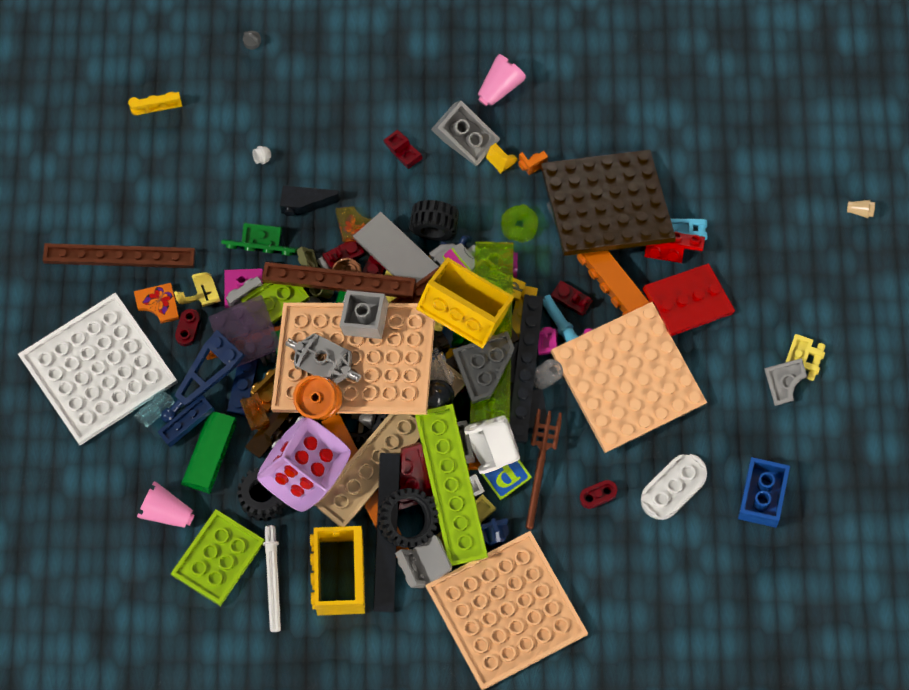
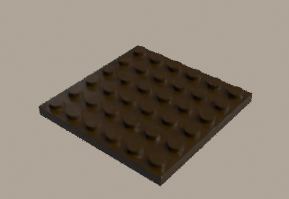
M650 150L541 163V171L563 256L675 242V232Z

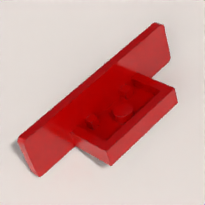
M675 232V242L646 245L644 257L682 263L684 248L703 251L705 237Z

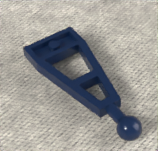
M216 330L203 345L174 395L177 398L176 402L170 408H166L161 412L163 422H170L176 417V412L183 404L189 406L199 396L203 395L232 372L246 356L219 330ZM211 350L226 366L208 381H205L197 372ZM194 379L200 387L186 397L184 394Z

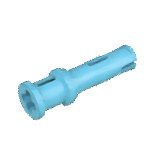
M546 295V300L543 298V306L558 328L557 333L563 337L565 342L579 337L573 330L574 326L564 318L551 295Z

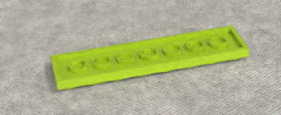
M449 404L428 409L427 415H415L444 546L451 565L456 566L489 558L454 405Z

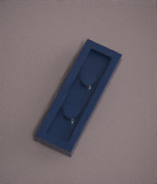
M243 358L237 365L227 409L228 413L247 416L251 399L250 392L254 385L259 364L258 360Z
M201 395L162 427L158 433L166 444L172 447L215 409Z

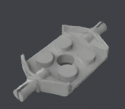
M315 333L298 343L290 338L287 339L288 341H286L285 345L295 350L294 366L297 370L300 368L313 376L318 375L331 379L336 384L348 377L356 382H359V379H361V374L351 369V351ZM320 354L327 355L323 361H318L317 357Z

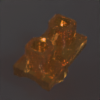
M258 393L240 400L252 431L255 429L261 430L268 426L267 424L270 421Z

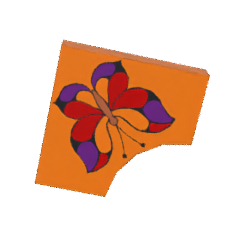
M171 283L134 291L138 311L154 313L159 318L161 324L179 319Z

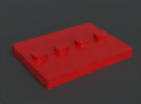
M709 263L643 287L649 302H653L671 336L727 317L735 312Z

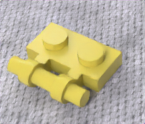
M795 334L786 362L802 358L805 370L809 372L807 379L814 381L815 376L820 371L819 364L824 359L826 346L819 343L817 348L811 347L812 339ZM808 355L814 357L812 364L806 362Z

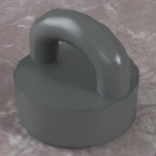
M256 31L244 32V46L250 50L258 48L261 44L260 34Z

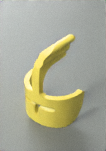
M206 272L192 275L197 295L185 297L184 292L174 291L179 304H187L199 300L202 307H206L221 301L212 276ZM201 285L204 286L208 301H206Z

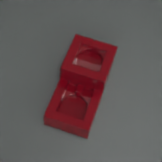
M398 129L383 140L390 151L408 169L423 159L421 153L410 144L409 139Z

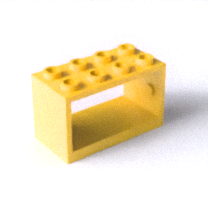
M447 257L427 283L416 309L483 349L502 323L514 296Z
M362 526L314 528V534H310V546L312 552H314L310 554V564L312 571H314V573H311L312 590H315V592H311L313 610L316 609L317 616L365 614ZM354 541L355 600L321 601L320 542Z

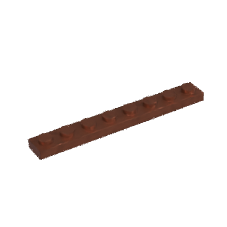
M44 243L43 263L194 268L196 251L195 248Z
M265 262L262 275L263 283L344 292L349 290L385 294V296L413 299L416 286V278Z

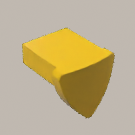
M496 143L490 146L486 156L500 174L518 161L515 155H507Z

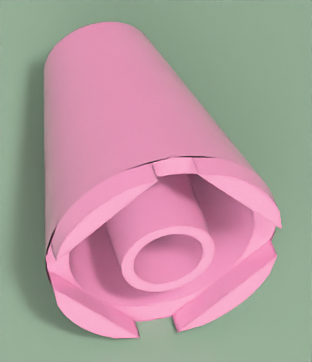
M501 54L495 58L478 92L480 97L478 100L485 106L488 104L490 106L494 105L526 79L524 72L514 63L508 62L509 59Z
M154 481L152 484L155 486L154 490L149 489L140 508L143 510V514L138 513L137 517L185 528L186 525L190 526L195 516L191 514L193 510Z

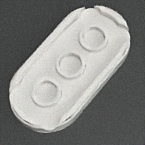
M683 454L675 457L644 488L641 495V505L645 513L658 520L672 517L705 484L707 469L703 460L692 454Z

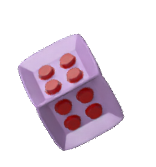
M305 417L290 427L275 444L262 464L257 479L267 490L285 504L297 511L304 512L319 502L335 484L349 460L351 451L342 440L320 423Z

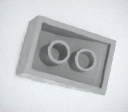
M462 101L455 102L431 129L444 143L475 166L487 155L490 146L500 140Z

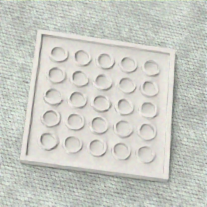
M116 293L18 354L79 445L90 440L178 383Z

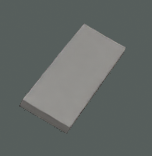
M382 212L378 213L353 235L354 240L392 276L416 278L417 283L439 267Z

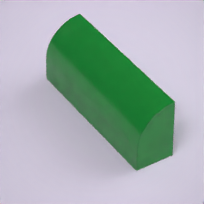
M212 412L206 417L181 485L211 494L237 425L235 417L218 412Z

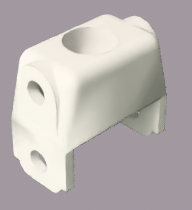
M506 416L481 420L465 427L464 432L466 435L469 434L471 446L481 464L478 468L480 474L497 470L520 459L518 447Z

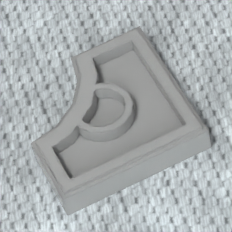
M802 358L764 368L774 405L777 406L794 401L793 392L795 386L800 380L807 377Z

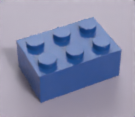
M751 457L738 515L739 520L777 528L786 490L789 465Z

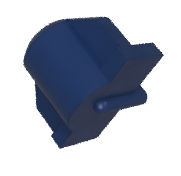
M492 518L491 522L481 524L485 543L494 547L505 542L509 535L507 518L497 521L495 518Z

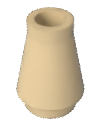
M871 200L848 201L847 213H853L868 219L869 217H874L875 202H871Z

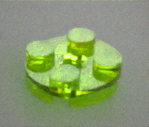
M525 204L513 206L502 215V232L511 241L527 242L537 232L538 217ZM519 220L524 222L523 227L515 226V224Z

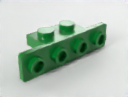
M244 223L242 241L221 240V244H226V248L237 249V246H243L244 250L256 251V248L263 249L264 253H274V250L282 251V255L293 256V253H296L298 249L280 246L282 227Z

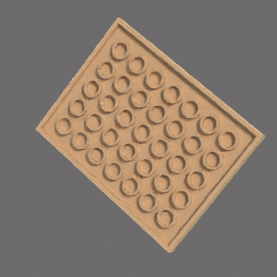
M283 303L271 405L272 412L299 413L293 403L295 387L302 379L313 375L300 368L298 370L295 368V350L286 346L285 343L288 341V338L298 343L315 333L351 351V369L361 374L359 382L348 377L337 384L342 392V404L337 413L427 415L435 320L416 309L418 303H389L382 339L345 336L340 328L344 303ZM320 354L318 355L317 360L323 361L326 359L327 355Z

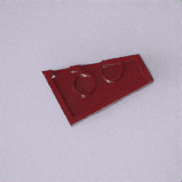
M417 442L402 447L400 452L399 490L405 488L418 489L425 492V496L431 497L433 493L421 443ZM402 499L398 501V510L418 503L412 499Z

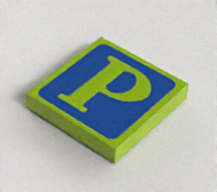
M520 460L485 474L482 473V476L500 501L532 479Z

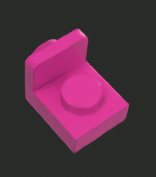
M552 327L541 329L538 341L539 355L551 354V349L558 347V333L556 329Z

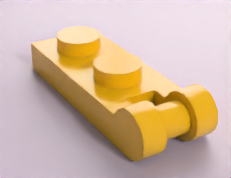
M168 92L160 96L152 95L144 99L132 97L128 101L133 115L182 107L179 92Z

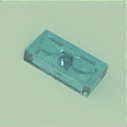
M162 391L156 394L134 417L148 428L161 416L163 410L170 408L175 401L170 395Z

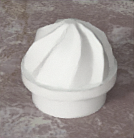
M258 146L257 149H253L252 154L256 164H265L270 160L271 151L267 147Z

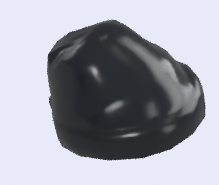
M431 380L428 406L436 408L452 404L454 400L452 386L443 380Z

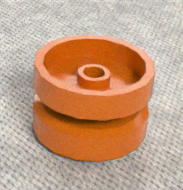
M318 375L308 376L296 385L293 393V403L296 410L302 416L315 420H327L335 416L340 410L342 392L339 386L331 379Z

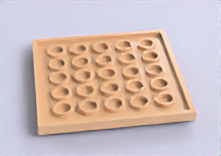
M653 302L550 351L604 453L707 403Z
M531 531L488 552L489 558L469 562L425 585L481 690L487 689L588 635L587 630Z

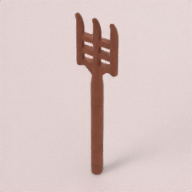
M538 409L531 445H537L540 452L537 459L526 521V529L532 530L534 527L546 451L549 448L557 449L562 413L558 415L556 426L550 425L551 411H548L545 424H540L541 409ZM538 428H543L544 433L538 432ZM549 430H554V435L549 434ZM537 436L543 437L542 442L536 441ZM547 439H553V444L547 443Z

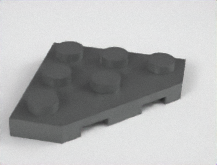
M508 331L492 336L483 349L474 343L453 349L455 360L472 404L492 397L514 353V346Z

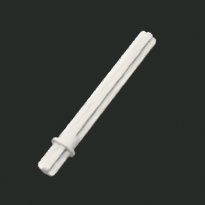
M274 525L265 526V542H263V546H265L270 631L279 632L281 630L277 545H279V542L276 541Z

